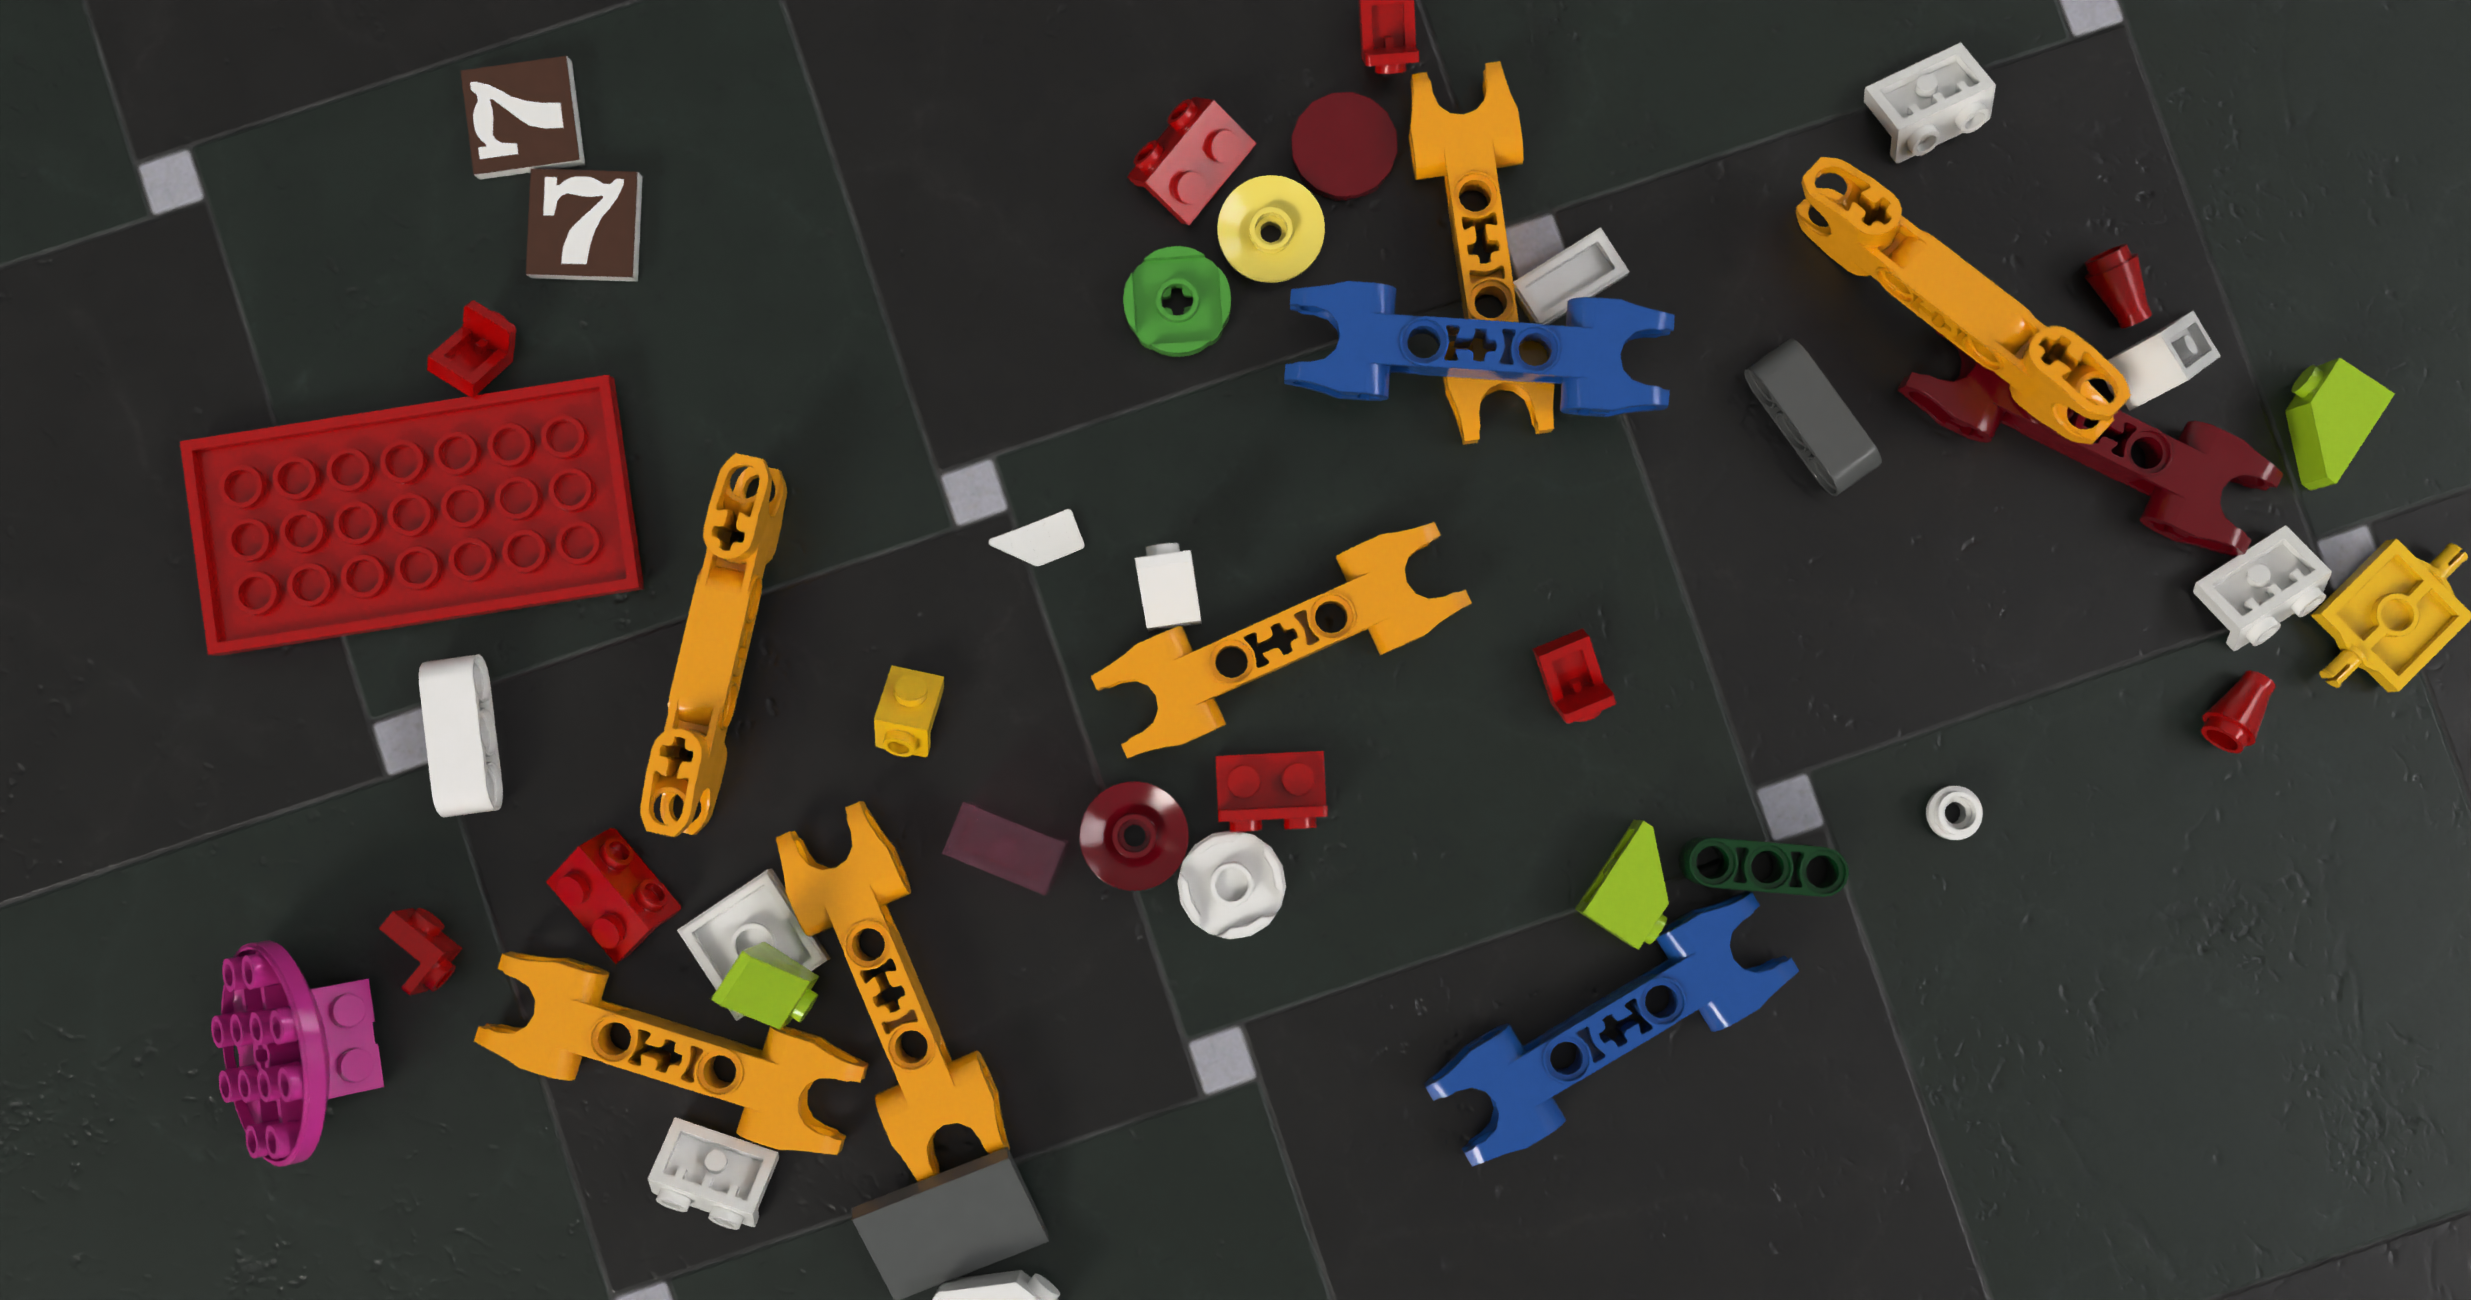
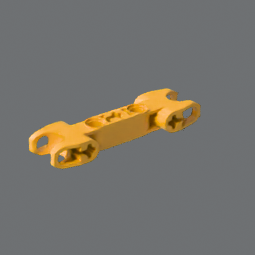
M1501 62L1485 63V70L1483 71L1484 81L1482 84L1484 100L1476 110L1466 114L1449 113L1438 105L1427 72L1412 74V115L1409 144L1414 176L1416 180L1444 176L1464 319L1519 322L1496 168L1522 165L1524 152L1518 108L1510 93ZM1470 190L1478 191L1487 198L1488 206L1480 211H1470L1461 204L1459 197L1464 192ZM1484 228L1482 234L1483 248L1485 252H1493L1486 264L1480 263L1478 255H1471L1476 243V230ZM1483 295H1493L1502 302L1503 313L1495 318H1486L1476 310L1475 300ZM1478 338L1472 340L1469 348H1454L1455 341L1449 342L1445 360H1452L1455 349H1468L1473 351V360L1483 361L1486 352L1492 350L1484 349L1482 345L1483 340ZM1528 341L1519 346V355L1528 365L1539 366L1547 362V352L1540 343ZM1443 377L1445 394L1456 418L1463 445L1478 443L1481 427L1479 416L1480 404L1486 395L1498 390L1514 392L1524 399L1536 434L1550 433L1554 429L1553 399L1555 384Z
M1820 157L1804 174L1801 184L1806 198L1796 207L1797 220L1802 231L1829 257L1855 275H1871L1899 302L1977 363L1995 372L2009 383L2011 396L2019 406L2068 440L2083 444H2093L2114 421L2113 416L2129 400L2131 393L2124 376L2094 347L2065 327H2046L2038 321L2020 302L1934 236L1920 230L1901 215L1900 201L1896 196L1875 179L1851 164L1837 158ZM1835 173L1845 180L1847 191L1843 195L1830 188H1816L1815 181L1823 174ZM1812 207L1825 218L1829 224L1828 227L1818 226L1811 221L1808 212ZM2098 378L2107 381L2113 387L2115 393L2114 400L2108 403L2088 380ZM2067 408H2071L2088 419L2098 420V424L2086 430L2074 427L2068 420Z
M735 453L730 457L718 474L710 500L703 531V539L707 547L706 555L693 593L670 691L668 716L664 732L656 738L653 744L645 776L640 812L645 829L648 832L671 837H678L681 833L696 835L707 825L715 807L727 762V748L724 743L726 732L735 710L762 593V579L765 566L772 560L777 548L787 498V487L782 472L779 469L768 467L766 461L761 458ZM748 467L738 477L732 492L730 479L733 473L739 468ZM759 477L757 493L750 498H746L749 484ZM773 481L775 485V495L773 500L769 503ZM739 537L744 538L742 543L737 542ZM688 750L693 751V758L687 757ZM661 794L660 814L664 824L654 814V803ZM676 795H679L684 802L679 819L676 818L673 811ZM700 800L701 812L698 818L693 821Z
M1435 522L1409 530L1381 534L1336 556V559L1347 583L1214 643L1193 651L1183 626H1177L1136 644L1112 664L1091 675L1098 691L1112 688L1121 683L1136 681L1147 685L1156 695L1158 711L1154 722L1143 732L1121 744L1126 757L1129 759L1148 751L1183 745L1225 726L1226 722L1215 700L1216 697L1368 629L1379 654L1383 655L1425 636L1444 619L1471 605L1472 602L1466 589L1460 592H1453L1444 597L1428 599L1416 594L1407 583L1405 566L1408 558L1441 536ZM1325 604H1334L1340 607L1346 618L1343 629L1335 633H1328L1320 629L1315 619L1317 609ZM1278 626L1283 633L1292 631L1295 634L1296 639L1289 645L1291 651L1289 654L1283 655L1279 648H1273L1262 653L1263 659L1268 664L1257 668L1254 650L1245 639L1256 636L1257 646H1260L1272 639L1271 629ZM1236 648L1244 653L1248 664L1243 674L1234 678L1225 677L1220 674L1216 668V658L1224 649Z
M859 801L845 807L847 813L846 820L851 831L852 848L848 858L837 867L829 868L817 863L796 831L776 837L784 873L786 894L804 933L811 937L834 927L848 965L899 1083L875 1095L876 1107L891 1145L907 1164L917 1182L940 1174L933 1139L937 1130L943 1125L959 1123L970 1127L979 1137L983 1147L989 1154L1006 1147L1010 1150L1003 1124L999 1092L982 1055L976 1050L956 1060H952L935 1016L887 906L888 903L911 894L907 874L895 846L885 836L865 802ZM867 928L875 929L884 938L885 947L880 957H869L860 948V935ZM892 959L896 967L889 969L885 974L892 987L901 985L905 991V995L898 1000V1005L894 1000L885 1002L882 998V992L888 988L884 972L875 977H872L870 972L871 969H876ZM905 1031H918L925 1037L928 1049L924 1057L914 1058L905 1053L901 1043Z
M512 951L502 953L497 969L503 971L505 975L518 979L530 988L535 999L534 1015L526 1027L487 1023L485 1026H478L474 1042L507 1059L518 1068L553 1079L571 1081L576 1079L582 1057L585 1056L700 1094L744 1106L736 1133L752 1142L777 1150L808 1151L836 1156L842 1151L846 1135L841 1134L837 1129L827 1126L813 1117L808 1106V1090L813 1082L819 1078L860 1083L862 1079H865L869 1066L868 1063L834 1046L823 1037L786 1026L780 1030L770 1026L763 1050L731 1039L602 1000L610 973L597 966L572 958L543 957ZM615 1022L623 1024L630 1032L631 1041L627 1050L616 1047L611 1040V1028ZM671 1042H675L674 1052L682 1055V1059L672 1064L670 1063L671 1053L656 1047H663ZM648 1045H651V1046H654V1047H655V1048H653V1049H651V1050H649V1051L643 1053V1052L647 1049ZM717 1055L726 1056L735 1064L736 1077L733 1082H724L715 1074L713 1067Z

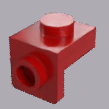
M1359 0L1361 57L1365 65L1375 66V73L1395 74L1407 71V63L1420 62L1419 50L1416 47L1414 0Z
M471 300L464 306L463 326L428 356L427 371L473 399L513 362L516 327L500 313L491 311L475 300Z
M1583 628L1533 648L1550 702L1566 723L1584 722L1594 719L1604 709L1616 704L1614 693L1603 680L1590 637Z
M423 908L392 911L378 928L421 963L401 987L409 996L428 990L432 992L438 990L454 973L456 966L451 962L463 949L442 932L445 926L441 920Z

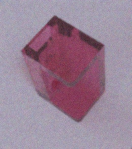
M968 801L962 803L942 854L1046 895L1051 891L1070 841L1062 838L1056 839L982 809L980 805Z

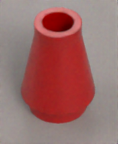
M2127 244L2110 248L2085 262L2089 272L2085 279L2115 316L2121 329L2138 324L2153 315L2147 301L2138 253L2131 254Z
M2252 670L2245 671L2241 679L2203 715L2205 724L2201 729V733L2204 738L2217 748L2230 753H2241L2246 746L2253 745L2256 741L2270 696L2276 689L2275 683L2262 673Z

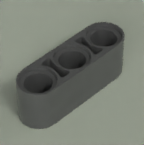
M1792 338L1787 339L1744 370L1745 379L1757 399L1815 479L1828 493L1838 496L1881 465L1882 459L1877 447L1810 354L1799 342Z

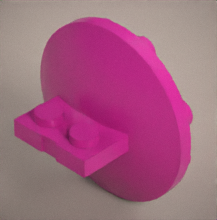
M273 941L248 943L239 948L232 958H226L222 966L224 986L221 1015L213 1016L211 1022L212 1037L217 1048H223L226 1070H222L219 1074V1089L226 1103L234 1102L240 1122L246 1133V1145L252 1158L263 1157L274 1166L282 1167L303 1162L313 1154L322 1133L328 1099L384 1087L379 1046L375 1044L372 1023L375 1022L370 983L369 979H361L310 989L297 964L281 945ZM234 1045L237 1046L239 1054V1067H237L234 1057Z

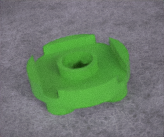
M1183 246L1165 247L1152 252L1144 258V262L1137 266L1133 274L1131 273L1124 288V311L1129 327L1144 347L1166 356H1189L1203 351L1206 347L1216 343L1221 337L1222 331L1230 317V287L1225 274L1211 260L1205 258L1203 253ZM1180 288L1184 297L1193 298V305L1185 307L1183 315H1173L1172 309L1163 308L1162 300L1171 298V289Z

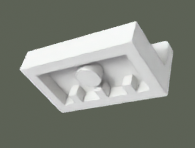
M1960 42L1865 87L1864 102L1892 137L1890 156L1896 163H1900L1913 156L1927 154L1937 145L1962 133L1967 134L1979 129L1991 118L1996 84Z
M2285 525L2247 549L2245 554L2236 556L2197 581L2193 593L2230 631L2226 644L2233 651H2237L2249 642L2253 646L2262 644L2279 630L2280 622L2294 613L2298 617H2303L2316 609L2326 598L2323 592L2332 571Z
M675 1117L650 1172L648 1182L652 1193L658 1195L656 1201L667 1208L687 1212L689 1206L709 1212V1220L729 1229L739 1230L741 1224L755 1227L759 1219L758 1209L779 1160V1153Z

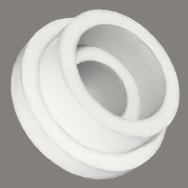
M1946 786L1937 790L1930 797L1926 807V818L1931 829L1940 837L1949 840H1962L1973 835L1979 828L1983 817L1982 805L1978 797L1969 789L1961 786ZM1952 802L1960 809V817L1954 823L1949 822L1945 817V809Z

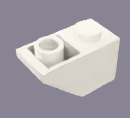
M1165 543L1146 547L1147 556L1135 558L1148 631L1202 624L1191 550L1180 551L1179 543Z

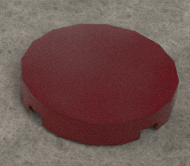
M1354 92L1330 93L1313 101L1298 117L1291 139L1292 158L1301 181L1316 194L1335 201H1347L1350 198H1358L1375 192L1390 176L1398 152L1396 129L1388 113L1373 99Z

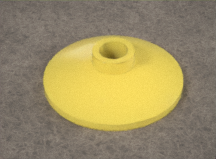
M1259 176L1239 185L1225 200L1218 217V241L1227 261L1242 275L1259 282H1283L1302 274L1316 260L1324 241V216L1316 198L1300 183L1283 176ZM1266 226H1275L1280 230L1281 236L1275 242H1267L1261 237L1262 229Z

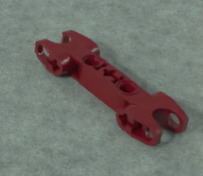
M1935 330L1938 335L1945 338L1942 334ZM1951 341L1949 342L1958 349L1962 361L1960 374L1954 382L1940 380L1927 374L1912 372L1908 377L1903 378L1898 388L1900 393L1925 411L1939 425L1966 438L1984 443L1991 442L2001 422L2063 455L2150 496L2140 517L2141 523L2175 542L2199 546L2230 556L2245 554L2252 540L2243 530L2236 527L2224 516L2220 505L2223 488L2229 482H2233L2247 488L2266 491L2270 487L2277 488L2283 476V473L2274 464L2255 451L2243 439L2219 427L2200 421H2188L2179 439L2176 440L2160 430L2118 410L2113 416L2114 421L2093 444L2070 441L2038 421L2019 406L2011 396L2009 383L1995 372L1977 363ZM2067 408L2068 420L2074 427L2086 430L2088 428L2084 426V423L2090 424L2089 429L2098 424V420L2088 419L2071 408ZM2133 444L2139 446L2145 454L2143 468L2137 466L2131 458L2130 451Z

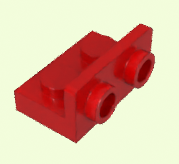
M1324 751L1215 756L1218 822L1229 821L1230 832L1262 830V820L1284 819V829L1317 828L1316 817H1328Z

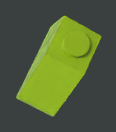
M2337 358L2318 366H2309L2297 378L2292 387V392L2296 395L2285 410L2301 485L2311 491L2337 484L2395 395V393L2342 358Z
M1633 820L1575 908V910L1615 937L1638 950L1644 942L1649 945L1652 944L1667 922V917L1663 915V912L1668 906L1669 901L1653 826L1644 820Z
M764 941L740 953L711 1000L722 1007L780 1030L788 1025L792 1019L799 1023L802 1022L819 995L811 989L820 976Z

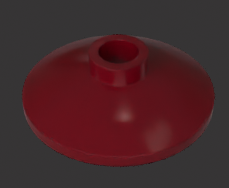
M1145 782L1119 783L1101 792L1086 809L1080 826V847L1091 871L1106 884L1127 891L1146 890L1165 882L1181 865L1188 847V824L1180 805L1163 789ZM1131 825L1141 826L1145 831V840L1139 846H1132L1125 839V831Z

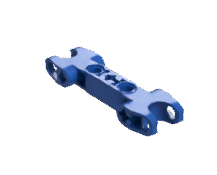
M1344 281L1331 285L1291 289L1290 310L1328 320L1337 330L1339 340L1336 349L1325 359L1285 364L1284 383L1287 385L1314 390L1338 399L1382 401L1389 399L1390 373L1562 384L1560 411L1572 415L1611 417L1625 413L1665 410L1669 406L1670 390L1632 380L1623 369L1620 354L1623 345L1630 340L1670 335L1671 331H1674V314L1635 305L1622 299L1582 297L1567 301L1566 326L1536 323L1395 315L1397 289L1391 285L1381 283ZM1416 334H1427L1435 339L1438 351L1430 358H1419L1411 353L1407 342ZM1448 335L1456 336L1454 348H1469L1472 340L1478 338L1483 340L1482 345L1484 349L1492 350L1486 352L1483 361L1473 360V351L1468 349H1455L1452 360H1445L1449 346ZM1528 341L1540 343L1547 352V362L1539 366L1528 365L1519 355V346Z
M1744 891L1712 905L1693 909L1669 923L1656 938L1668 958L1666 961L1579 1011L1527 1044H1521L1509 1023L1500 1025L1466 1044L1443 1068L1423 1084L1433 1101L1468 1088L1485 1091L1490 1096L1493 1105L1491 1121L1462 1148L1472 1167L1504 1154L1526 1149L1557 1130L1564 1124L1566 1118L1553 1096L1638 1047L1693 1012L1699 1010L1711 1032L1722 1030L1760 1009L1779 988L1798 973L1799 969L1791 957L1787 958L1785 955L1747 969L1742 968L1733 959L1730 949L1732 932L1760 906L1754 894ZM1664 985L1669 993L1667 1007L1661 1012L1649 1013L1645 1005V997L1648 991L1655 986ZM1627 1002H1629L1634 1013L1643 1020L1640 1025L1628 1017L1633 1013L1625 1007ZM1608 1015L1617 1021L1623 1020L1615 1026L1618 1036L1614 1039H1610L1605 1034L1599 1035L1605 1029L1603 1019ZM1562 1042H1572L1576 1048L1574 1062L1564 1069L1552 1067L1550 1055L1553 1048Z

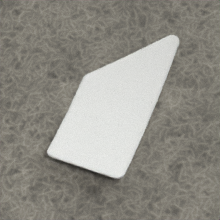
M1070 509L989 540L990 546L1037 567L1079 551L1085 546Z

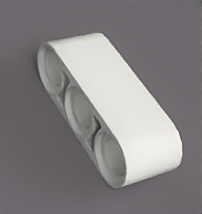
M476 654L423 662L419 668V689L431 791L436 811L441 817L445 818L499 810L503 802V785L490 678L485 660L481 655Z

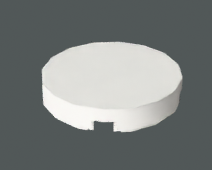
M1230 830L1212 833L1196 843L1182 862L1177 882L1181 905L1190 920L1207 933L1226 939L1252 936L1268 926L1281 908L1286 889L1283 865L1272 847L1254 834L1230 832Z

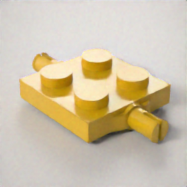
M2397 538L2386 540L2311 614L2335 639L2338 648L2341 650L2319 672L2322 679L2328 678L2325 682L2335 688H2339L2359 667L2366 670L2387 692H2399L2471 620V612L2455 597L2447 581V578L2468 559L2467 553L2460 552L2462 548L2458 545L2449 543L2431 563H2427L2416 558Z

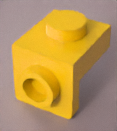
M891 665L874 717L875 745L878 748L885 749L887 752L900 757L912 755L928 757L931 748V730L944 691V676Z

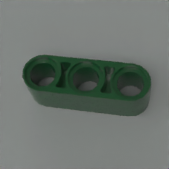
M1703 836L1687 841L1681 848L1678 857L1679 868L1684 877L1692 883L1712 888L1825 897L1840 892L1846 885L1849 876L1848 864L1839 852L1831 848L1813 845ZM1711 846L1718 853L1720 863L1714 874L1704 877L1697 868L1696 860L1701 850ZM1765 851L1771 856L1774 867L1767 879L1759 881L1754 877L1751 865L1754 857L1760 852ZM1820 856L1827 864V875L1822 883L1814 886L1807 878L1806 869L1811 859Z

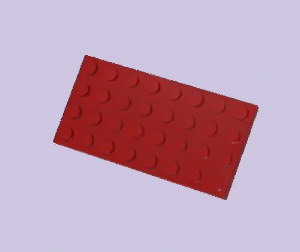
M610 375L476 395L473 399L467 396L180 441L208 655L221 656L644 589L615 380Z

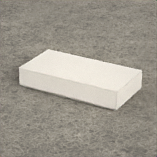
M1600 227L1513 282L1515 299L1531 323L1549 325L1567 314L1568 300L1594 297L1629 274V270Z

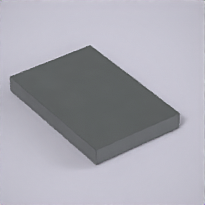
M1008 1147L852 1208V1221L894 1300L907 1298L1049 1242L1047 1228Z

